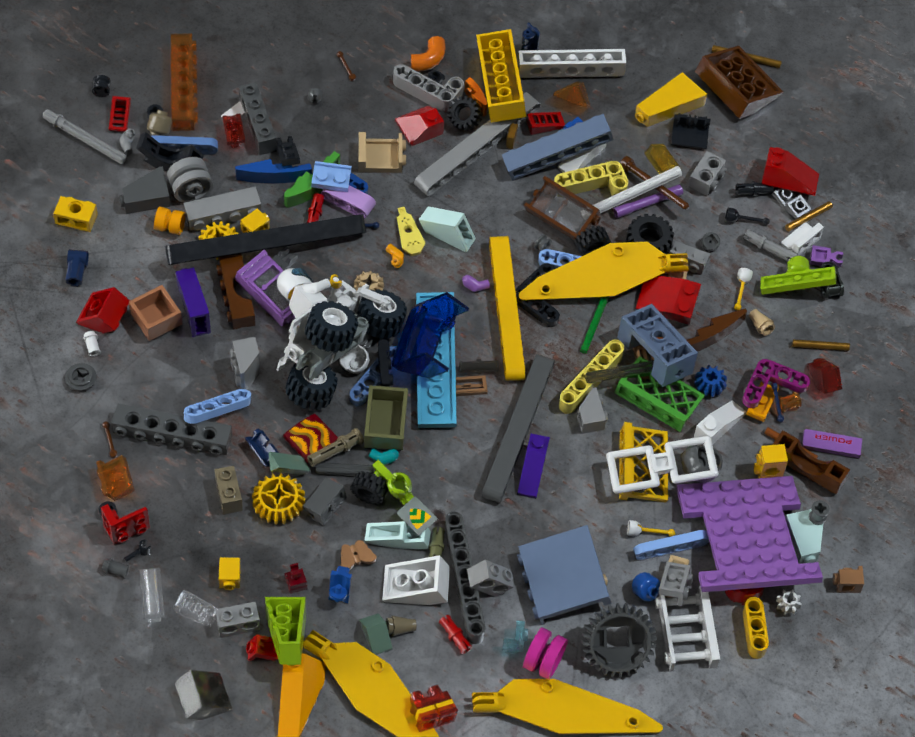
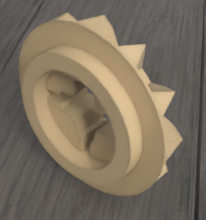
M371 270L366 273L363 271L362 274L357 275L354 281L355 290L365 285L368 280H371L372 283L369 286V290L375 291V289H380L383 291L384 288L383 278Z

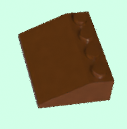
M740 46L703 56L695 70V73L711 88L739 119L754 114L784 93Z

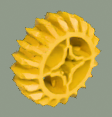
M272 473L271 478L265 476L264 481L259 480L258 486L254 487L252 506L255 508V513L260 514L261 520L266 518L268 523L274 520L275 525H277L278 521H282L285 524L286 519L292 522L293 516L298 517L299 511L304 509L305 491L302 490L301 483L297 484L296 478L291 480L289 474L283 477V474L280 473L279 477H275V474Z

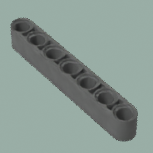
M452 511L445 518V533L466 637L470 643L479 644L484 640L486 629L478 590L470 587L468 578H461L462 575L468 576L467 569L472 567L473 563L463 517L459 512ZM455 522L458 525H451L450 523ZM454 540H460L461 543H455ZM462 557L465 560L459 561L457 558ZM470 593L473 596L467 597L464 594ZM474 611V612H476L477 614H476V615H470V614H468V612ZM472 630H479L480 633L475 634Z

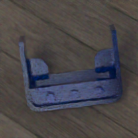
M448 292L416 304L408 315L392 360V367L398 371L424 378H432L448 372L449 368L435 359L434 356L442 332L452 329L455 325L456 316L469 311V307Z

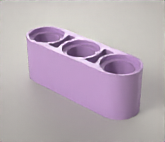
M350 185L348 192L323 189L321 192L324 199L329 203L353 215L363 214L364 219L367 218L376 205L374 198Z

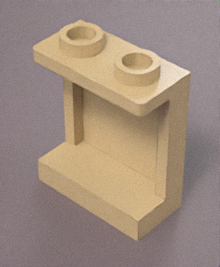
M359 132L358 172L402 173V166H406V155L402 153V151H406V140H402V133H399L398 139H366V132Z

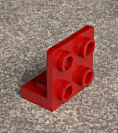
M108 504L101 507L103 526L114 545L123 543L136 534H143L150 528L146 507L122 518H119L116 511L111 510Z

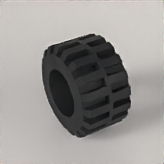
M644 214V217L640 215L637 216V220L633 219L631 224H629L626 242H648L642 239V237H653L657 241L649 243L664 254H669L674 237L673 228L669 226L667 220L664 221L661 216L656 217V214H652V216Z

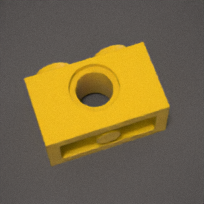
M60 196L53 215L57 225L91 232L98 213L96 204L90 201Z
M785 444L761 446L760 452L756 456L757 462L754 463V473L758 475V478L783 477L788 463Z

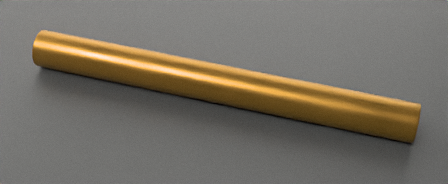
M713 45L711 52H718L728 48ZM747 53L756 63L777 68L781 66L782 61Z

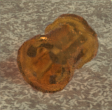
M796 391L785 397L779 396L782 413L787 412L788 409L800 408L802 406L801 398Z

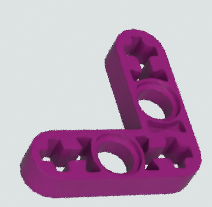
M762 359L758 362L742 401L748 408L757 407L769 381L795 392L804 393L809 388L810 378L801 372L769 359ZM764 366L768 367L765 374L762 375L761 373ZM781 372L786 373L788 378L781 379L778 374ZM760 380L763 382V386L757 387L753 382ZM752 392L756 393L754 399L750 401L749 398Z

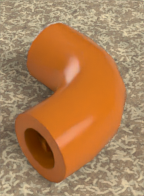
M440 36L431 37L428 40L427 52L411 54V69L421 72L439 65L445 54V39Z

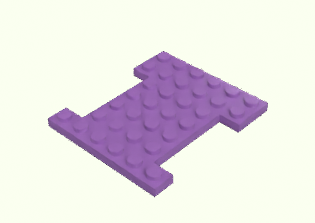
M793 476L677 485L676 491L683 519L703 517L717 569L715 571L699 572L698 578L702 592L822 583L823 576L819 562L798 564L783 511L799 510L801 506Z

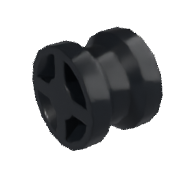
M96 75L93 78L92 93L98 97L108 96L110 93V78L105 75Z

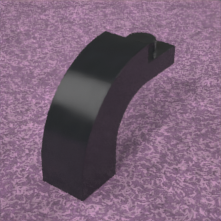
M146 132L140 135L136 147L137 150L145 155V162L155 168L163 166L164 171H168L175 162L181 159L198 157L203 160L204 157L192 145L180 149L169 148L160 144Z

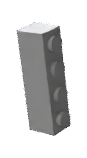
M256 186L183 203L190 231L201 230L206 225L213 226V222L216 225H219L220 221L223 223L236 222L257 208L262 212Z

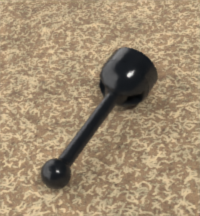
M729 207L726 210L725 222L733 223L738 219L762 222L764 225L770 223L768 218L760 219L739 215L736 209Z

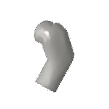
M128 128L119 139L122 150L126 155H130L133 152L130 144L134 139L135 131L131 128Z

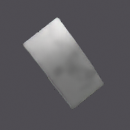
M779 188L772 193L776 201L796 219L811 210L801 195L797 196L794 191Z

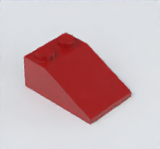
M770 147L761 184L815 196L819 173L789 151L779 147Z
M657 276L643 283L635 309L638 310L653 304L665 318L690 325L701 284L682 278Z

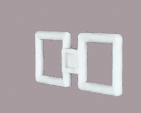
M702 436L667 442L664 445L665 452L654 454L653 448L650 445L608 452L606 457L613 492L619 494L658 487L660 485L658 475L670 473L672 483L674 484L717 477L719 472L711 437ZM704 444L710 470L678 475L673 449ZM646 454L651 480L620 485L615 459Z

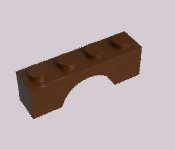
M241 253L219 257V264L216 265L218 276H222V280H220L221 291H225L226 296H223L224 306L229 308V311L226 312L228 323L232 322L233 330L256 326L252 300L242 298L234 290L238 284L235 280L237 271L244 266Z
M782 430L773 445L785 444L788 459L787 466L837 495L846 482L850 469L835 460L821 461L812 457L803 449L799 439Z

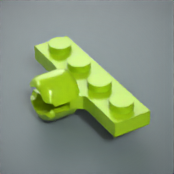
M793 256L787 262L786 273L761 277L760 290L762 294H772L836 284L835 266L810 269L808 259L803 256Z
M379 460L373 464L376 477L380 476L381 480L386 481L391 495L399 498L403 506L414 497L411 493L412 483L408 475L402 472L392 474Z

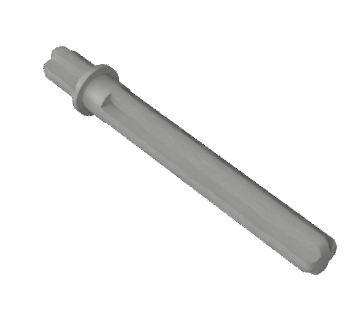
M46 109L43 112V118L52 123L53 127H59L120 164L126 161V154L63 118L62 114L58 115L50 109Z

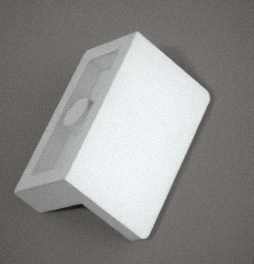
M805 222L781 242V245L798 253L799 256L821 238L824 226L817 223L812 228Z

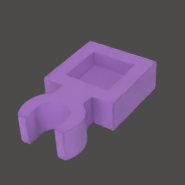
M813 245L810 265L822 266L824 262L828 261L833 262L837 267H841L843 261L836 258L842 259L844 253L840 251L831 253V248Z

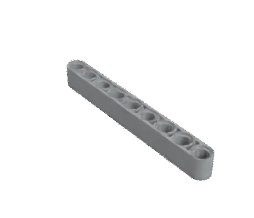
M524 93L527 117L529 113H537L541 103L529 93ZM526 117L492 123L489 120L420 173L415 179L414 185L427 196L432 195L508 135L512 123L518 124L519 127L526 121Z

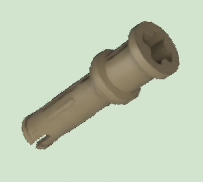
M357 428L352 429L351 433L339 436L336 442L308 455L309 464L314 467L341 451L348 452L351 447L363 444V435Z

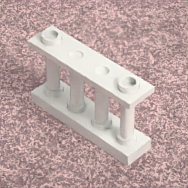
M699 586L695 596H689L688 600L684 599L683 605L695 604L699 606L700 612L691 615L668 616L666 606L678 605L679 598H665V595L656 597L655 607L660 611L666 648L664 662L665 665L668 664L669 672L674 671L677 661L701 659L709 662V668H718L720 654L709 592H702L701 586ZM699 622L703 627L700 633L671 635L669 624ZM702 641L706 645L704 651L674 653L673 643Z

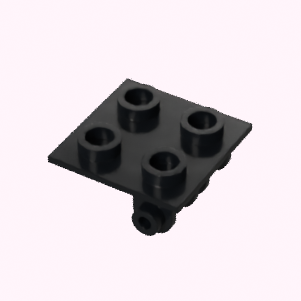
M681 113L675 114L671 145L707 149L711 119H708L707 116H698L696 118L697 115L691 117V114H689V117H687L688 115Z

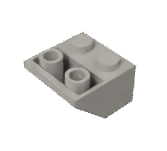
M255 337L232 341L233 349H230V361L232 370L235 371L236 386H240L241 389L248 390L260 374V357Z

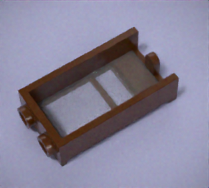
M546 176L543 177L544 185L542 188L534 191L532 202L524 204L528 213L533 214L573 240L577 239V235H581L580 232H585V229L597 226L601 220L598 208Z

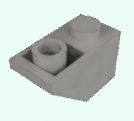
M597 387L592 388L578 409L577 418L582 434L604 430L605 424L608 422L606 410L603 411L602 408L603 398L601 394H598Z

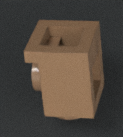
M858 566L857 570L843 568L839 569L838 573H833V585H836L838 593H861L864 586L863 566Z

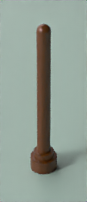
M625 156L621 160L620 164L624 172H632L643 181L652 178L636 167L634 160L630 157ZM663 185L655 188L685 210L689 208V204Z

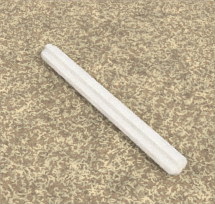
M676 166L593 206L598 208L600 213L605 212L682 176V171L679 166ZM581 210L583 219L587 220L591 214Z

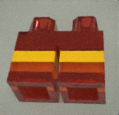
M434 685L428 688L427 697H423L419 690L411 693L410 702L412 707L410 713L415 716L417 721L416 727L419 732L455 721L458 709L448 691L442 692L438 685Z

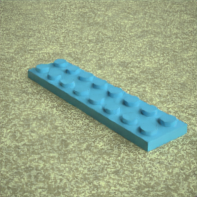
M454 292L416 293L418 428L457 427Z

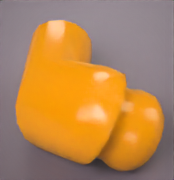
M390 243L385 251L392 255L391 264L395 268H399L404 263V253Z

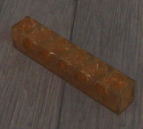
M192 33L171 34L173 131L195 130L194 123H198V113L194 112V109L198 108L197 98H194V94H197V83H194V80H197V69H193V65H197V56L193 55V51H197L196 41H193Z

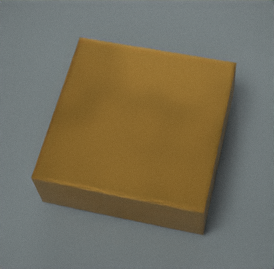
M512 123L510 125L506 147L509 149L514 147L518 124Z

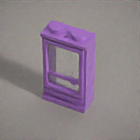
M263 250L237 271L235 280L280 326L286 323L290 324L295 319L289 307L290 302L277 288V278L284 270Z

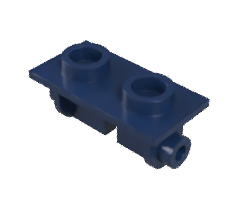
M528 22L527 29L522 33L523 45L521 50H539L540 32Z
M256 429L253 432L254 436L245 437V440L259 457L260 462L265 467H270L269 452H279L272 443L266 446L270 441L263 430Z

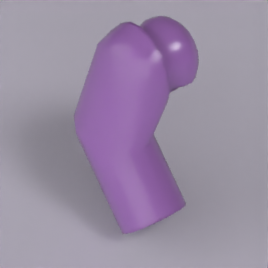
M465 275L462 279L463 285L472 292L490 289L488 279L477 281L470 275Z

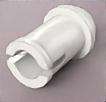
M94 331L86 332L83 337L90 357L98 356L101 353L97 342L98 335Z

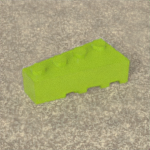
M265 597L266 620L279 663L290 666L301 665L306 624V597Z

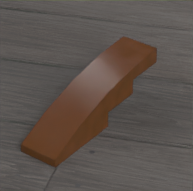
M746 308L711 318L708 327L696 330L695 337L686 341L697 352L717 343L745 321Z

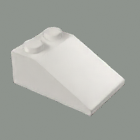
M440 555L385 565L382 601L418 605H434L448 602L450 566Z

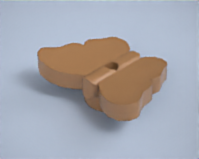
M362 540L356 541L355 545L349 546L344 544L341 547V566L352 569L354 565H360L361 563L372 564L377 560V556Z

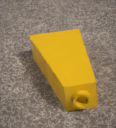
M682 72L636 105L635 117L640 123L649 127L673 118L675 114H684L703 107L706 103L707 93Z

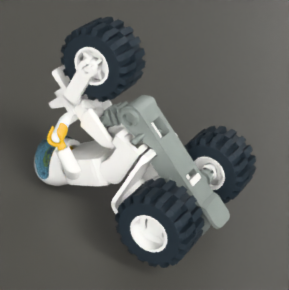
M288 268L281 272L277 278V288L290 302L289 307L296 319L291 323L289 343L284 350V357L279 359L276 370L279 371L292 361L295 362L285 386L286 395L289 396L290 401H294L295 405H300L303 409L321 410V408H326L331 403L338 384V379L335 377L336 373L331 371L332 368L329 365L363 342L366 333L382 339L384 337L391 338V336H396L400 332L407 314L405 302L399 296L394 295L392 292H387V290H369L368 284L355 290L343 280H339L336 274L331 275L330 280L324 279L319 282H313L308 273L302 268ZM331 286V295L327 299L320 291Z

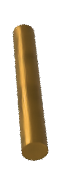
M828 201L785 225V229L789 232L833 208L832 203Z
M793 339L792 347L849 351L850 343Z

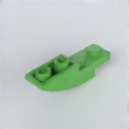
M334 151L323 162L340 164V154ZM306 171L303 176L297 178L291 189L288 188L284 193L285 207L289 208L312 199L314 194H321L323 189L311 187L313 173L310 174Z

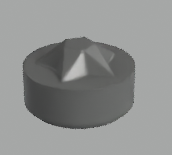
M706 233L701 239V245L706 251H714L720 245V238L716 233Z

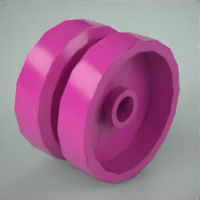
M541 627L529 646L523 668L534 672L540 665L539 675L550 680L564 655L568 639L557 635L551 642L552 632Z

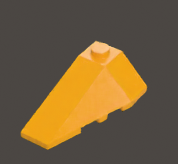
M302 653L301 665L290 666L283 664L278 737L301 736L320 690L324 686L326 669L324 662Z

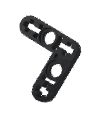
M545 263L516 288V300L520 307L545 326L555 327L559 323L560 314L554 307L544 300H528L529 303H527V300L519 298V293L530 282L543 275L544 272H550L555 269L553 265ZM537 303L540 304L542 308L539 310H535L532 308V305Z

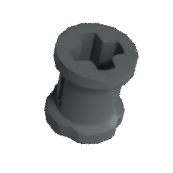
M821 500L814 502L811 508L812 511L809 513V520L814 525H822L829 513V505Z

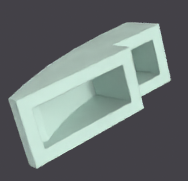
M405 521L367 523L365 542L400 549H429L431 531L427 528L418 536Z

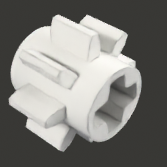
M793 589L787 592L783 590L782 596L778 595L776 599L779 602L777 609H781L784 615L787 613L795 615L796 609H800L802 603L798 602L801 596L797 595Z

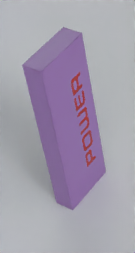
M805 429L802 447L807 450L860 458L862 438Z

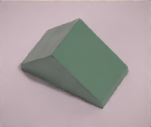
M379 613L359 619L372 653L379 655L393 650L386 622Z

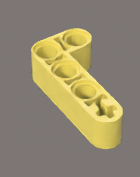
M609 161L560 173L554 178V182L574 194L608 187L610 194L613 196L628 188L627 176L622 165L617 161Z

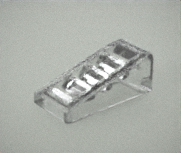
M184 589L174 605L176 613L210 628L216 620L215 609H219ZM195 604L194 610H190L192 605ZM200 608H204L201 615H199ZM211 611L209 618L206 619L205 616L207 612Z

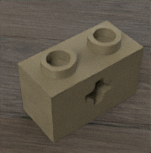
M234 465L214 469L223 515L243 511L242 498Z

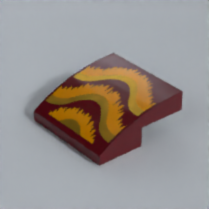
M315 413L303 419L283 434V438L307 463L308 455L336 442L338 438Z

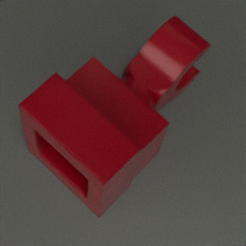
M298 563L291 564V571L284 573L290 594L307 590V581L303 569H299Z

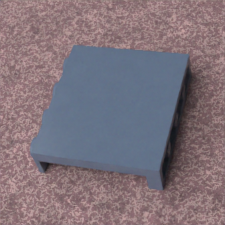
M588 525L518 546L520 554H517L520 566L524 565L525 568L522 575L525 584L529 583L530 589L527 590L529 599L534 601L536 606L532 608L535 619H540L542 625L545 624L544 619L598 602H603L604 606L612 604Z

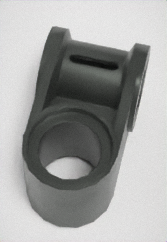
M828 261L824 262L821 268L835 266L836 284L821 286L822 296L824 299L835 295L841 297L844 295V285L836 264Z

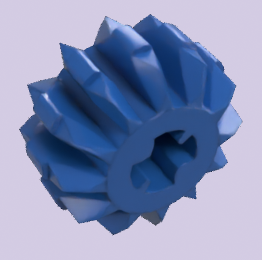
M710 365L707 368L701 367L700 371L695 375V387H698L697 390L699 392H704L705 396L707 394H710L712 398L715 394L720 396L722 391L726 389L727 376L724 375V370L718 371L717 366L711 368Z

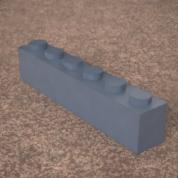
M601 114L584 122L576 123L567 129H561L552 135L544 136L532 143H526L517 149L509 150L502 154V157L513 181L614 139L604 114Z

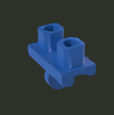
M338 566L337 571L332 570L328 600H334L337 603L340 601L344 603L349 602L352 574H349L350 568Z

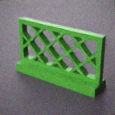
M639 356L626 375L618 382L615 394L681 432L705 394L681 380L666 385V393H659L657 387L661 385L655 382L654 377L651 375L653 364ZM642 364L647 368V371L639 372L637 366ZM649 376L651 383H642L641 377ZM629 378H637L638 384H632L627 380ZM670 385H677L680 391L672 392ZM653 387L655 394H649L644 388ZM692 394L698 399L688 402L686 395ZM673 396H682L684 402L675 403ZM669 397L671 404L661 401V398ZM686 407L688 413L685 415L678 411L677 408Z

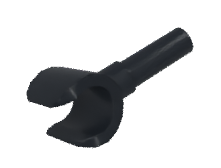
M141 540L139 548L124 557L125 561L127 562L140 554L148 555L151 546L143 548L147 545V540Z

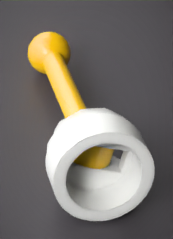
M748 268L738 269L737 279L741 282L737 303L734 305V309L737 311L741 309L740 303L744 285L752 279L753 271Z
M628 521L627 536H638L642 531L668 534L670 537L675 535L673 529L643 528L637 521Z

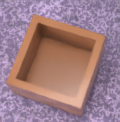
M163 285L129 301L130 314L149 341L182 325L181 311Z

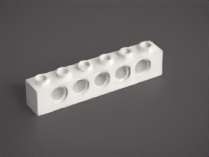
M625 49L521 50L518 52L517 64L520 78L624 76L626 55Z

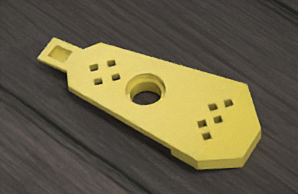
M405 207L397 208L400 214L397 217L402 250L410 256L419 255L425 246V241L412 215L406 212ZM410 229L412 232L407 233L405 230Z

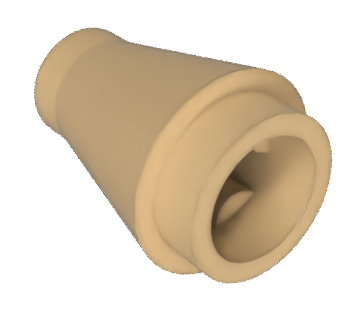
M757 309L750 312L749 318L759 334L767 336L774 331L775 325L773 320Z

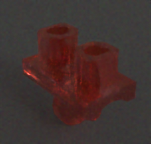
M241 114L222 116L227 145H230L231 148L241 147V143H245Z

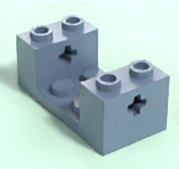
M653 304L621 317L617 338L628 350L642 345L654 358L651 375L662 387L693 374L698 352Z

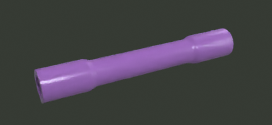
M680 184L667 188L677 196L683 195V189ZM659 192L615 207L613 212L615 217L619 218L655 203L669 200V198Z

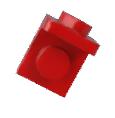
M257 634L248 641L246 645L248 660L252 661L256 657L273 661L278 659L271 637Z

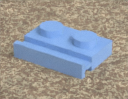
M315 161L311 187L348 192L352 166Z

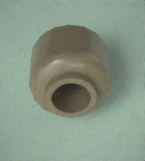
M157 110V113L150 114L147 130L150 131L151 135H168L173 120L168 116V112Z

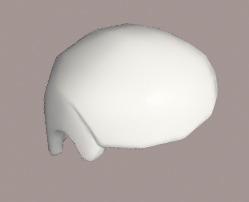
M357 345L339 358L341 366L353 374H358L365 370L370 361L369 353L360 345Z

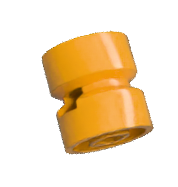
M159 206L154 219V230L162 232L169 230L171 234L181 235L185 225L186 213L179 210H174L171 213L170 209Z

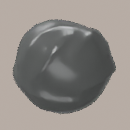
M690 446L680 455L682 469L685 474L710 470L705 446ZM713 448L718 472L720 473L723 464L722 456ZM714 478L696 480L695 482H698V483L710 482V481H712Z

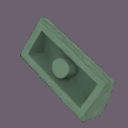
M269 452L271 472L304 475L310 472L305 460L299 455Z

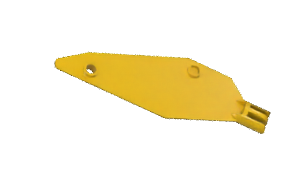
M649 242L609 243L539 276L519 293V298L521 300L614 297L664 273L688 272V259H686L688 254H664ZM547 288L549 291L544 292L542 289Z
M312 630L305 638L303 648L324 662L357 711L396 737H439L427 718L416 721L415 715L420 707L388 662L357 642L333 643L315 630Z
M513 679L498 692L472 693L473 713L500 712L558 734L660 733L663 730V726L636 708L556 679Z

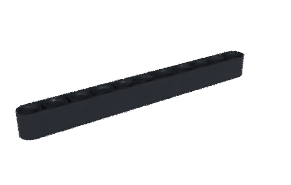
M359 214L165 246L168 265L367 232L364 215Z

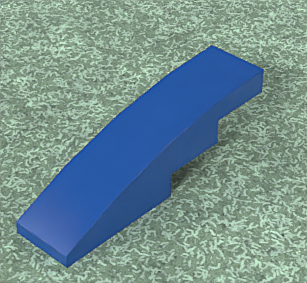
M271 159L235 166L236 180L253 183H294L306 171L312 174L310 163L292 167V165L282 166L281 163L273 165Z

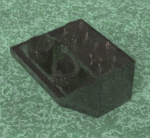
M189 670L174 682L186 719L204 720L232 710L220 673Z

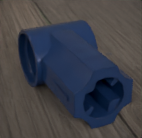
M68 250V268L65 279L67 284L74 287L82 285L85 267L88 266L89 261L88 251Z

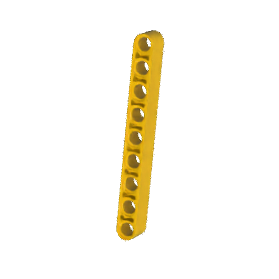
M489 237L505 381L525 380V364L509 237Z

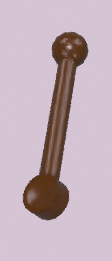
M338 51L336 55L341 59L346 68L349 80L355 81L356 75L352 74L343 57V52Z
M105 421L102 427L106 431L111 450L109 454L111 458H116L117 451L114 450L109 431L110 423Z

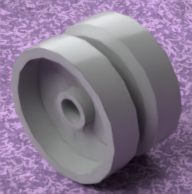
M187 157L175 162L167 172V178L172 186L174 196L180 202L185 203L202 199L213 188L212 178L208 173L206 163L201 158Z

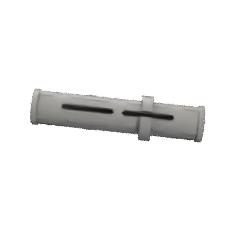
M750 229L747 230L746 236L743 238L757 245L758 249H764L786 261H789L793 256H798V253L767 239L766 235L762 236Z

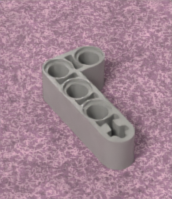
M400 64L393 69V84L397 88L442 112H448V108L451 109L450 104L455 103L454 99L459 100V97H463L464 81L459 77H452L443 86L406 65Z

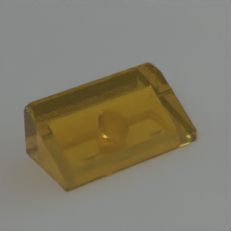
M651 144L645 152L646 157L658 174L679 166L664 144Z

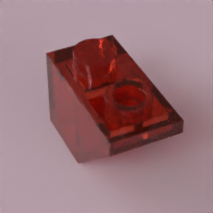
M824 358L814 359L813 362L807 364L817 390L826 394L842 389L839 367Z

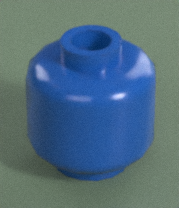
M640 573L633 579L632 591L643 601H653L659 596L660 581L650 573Z

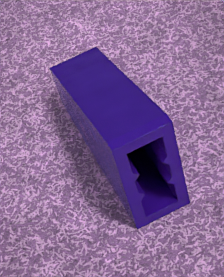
M194 267L175 271L178 289L192 337L211 333L209 310Z

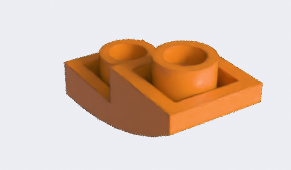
M469 77L465 80L464 92L469 98H472L482 108L480 111L485 116L487 115L485 95L479 85Z

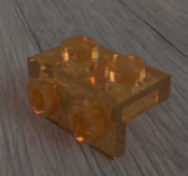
M121 455L107 463L101 460L96 462L98 467L96 470L97 475L102 483L101 490L106 497L116 501L135 491L126 457Z

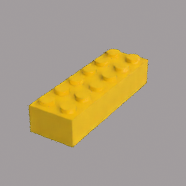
M511 29L476 35L490 122L526 117L525 102Z

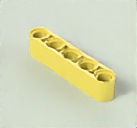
M611 340L562 391L559 400L561 412L565 414L574 412L585 400L592 388L597 387L621 362L624 352V344L621 341Z

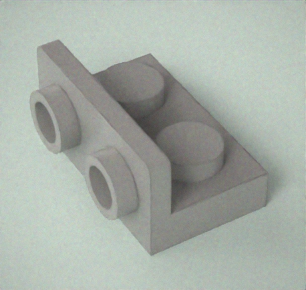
M675 241L673 248L669 252V254L687 253L688 258L686 259H688L689 271L701 275L710 257V253Z
M666 562L659 587V595L679 598L678 606H683L684 599L688 600L690 588L687 587L692 586L693 574H690V565Z

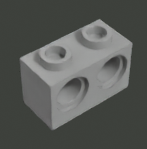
M706 151L691 174L688 187L708 196L711 190L714 191L716 189L719 177L723 178L727 170L725 168L726 160Z
M484 560L467 569L469 584L473 589L496 597L514 588L512 572L506 567Z
M256 602L215 609L220 638L260 630Z

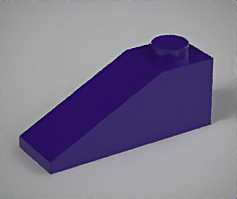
M530 434L517 495L537 498L550 437Z

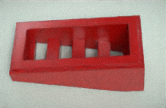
M112 96L109 131L125 132L128 129L131 108L130 97ZM116 105L126 106V108H116ZM115 111L125 112V114H115ZM114 118H124V120H114ZM114 123H116V124H124V126H123V127H116V126H113V124H114Z
M561 112L529 113L526 117L531 135L563 129L565 126Z

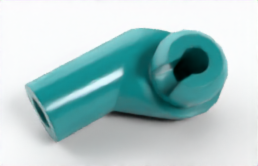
M373 448L369 457L375 461L379 460L383 465H387L398 459L399 452L396 449L381 453Z

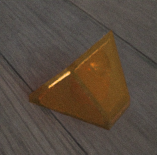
M574 82L555 91L553 96L579 106L590 107L584 82Z

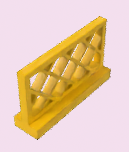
M624 422L620 429L619 450L642 447L648 441L654 447V453L656 451L658 453L665 452L664 445L668 442V431L634 427L632 423ZM634 433L641 434L645 439L639 443L634 438ZM652 437H662V443L658 446ZM644 454L645 456L641 460L636 456L619 458L620 485L642 482V479L647 475L651 478L649 469L642 463L647 459L646 454ZM637 466L645 472L641 477L634 472V468ZM668 473L663 474V477L659 479L660 485L658 487L663 491V496L656 495L652 491L653 488L645 489L642 493L634 491L619 493V499L627 500L630 497L667 503Z

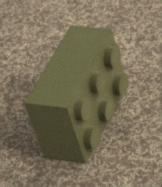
M369 385L364 433L365 448L403 451L408 388Z

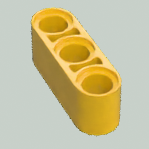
M750 597L747 599L743 609L747 650L752 658L760 659L764 657L769 645L764 605L759 598ZM749 608H755L757 611H751ZM751 626H757L760 630H755ZM755 644H758V645H760L762 648H761V649L756 648L754 645H755Z

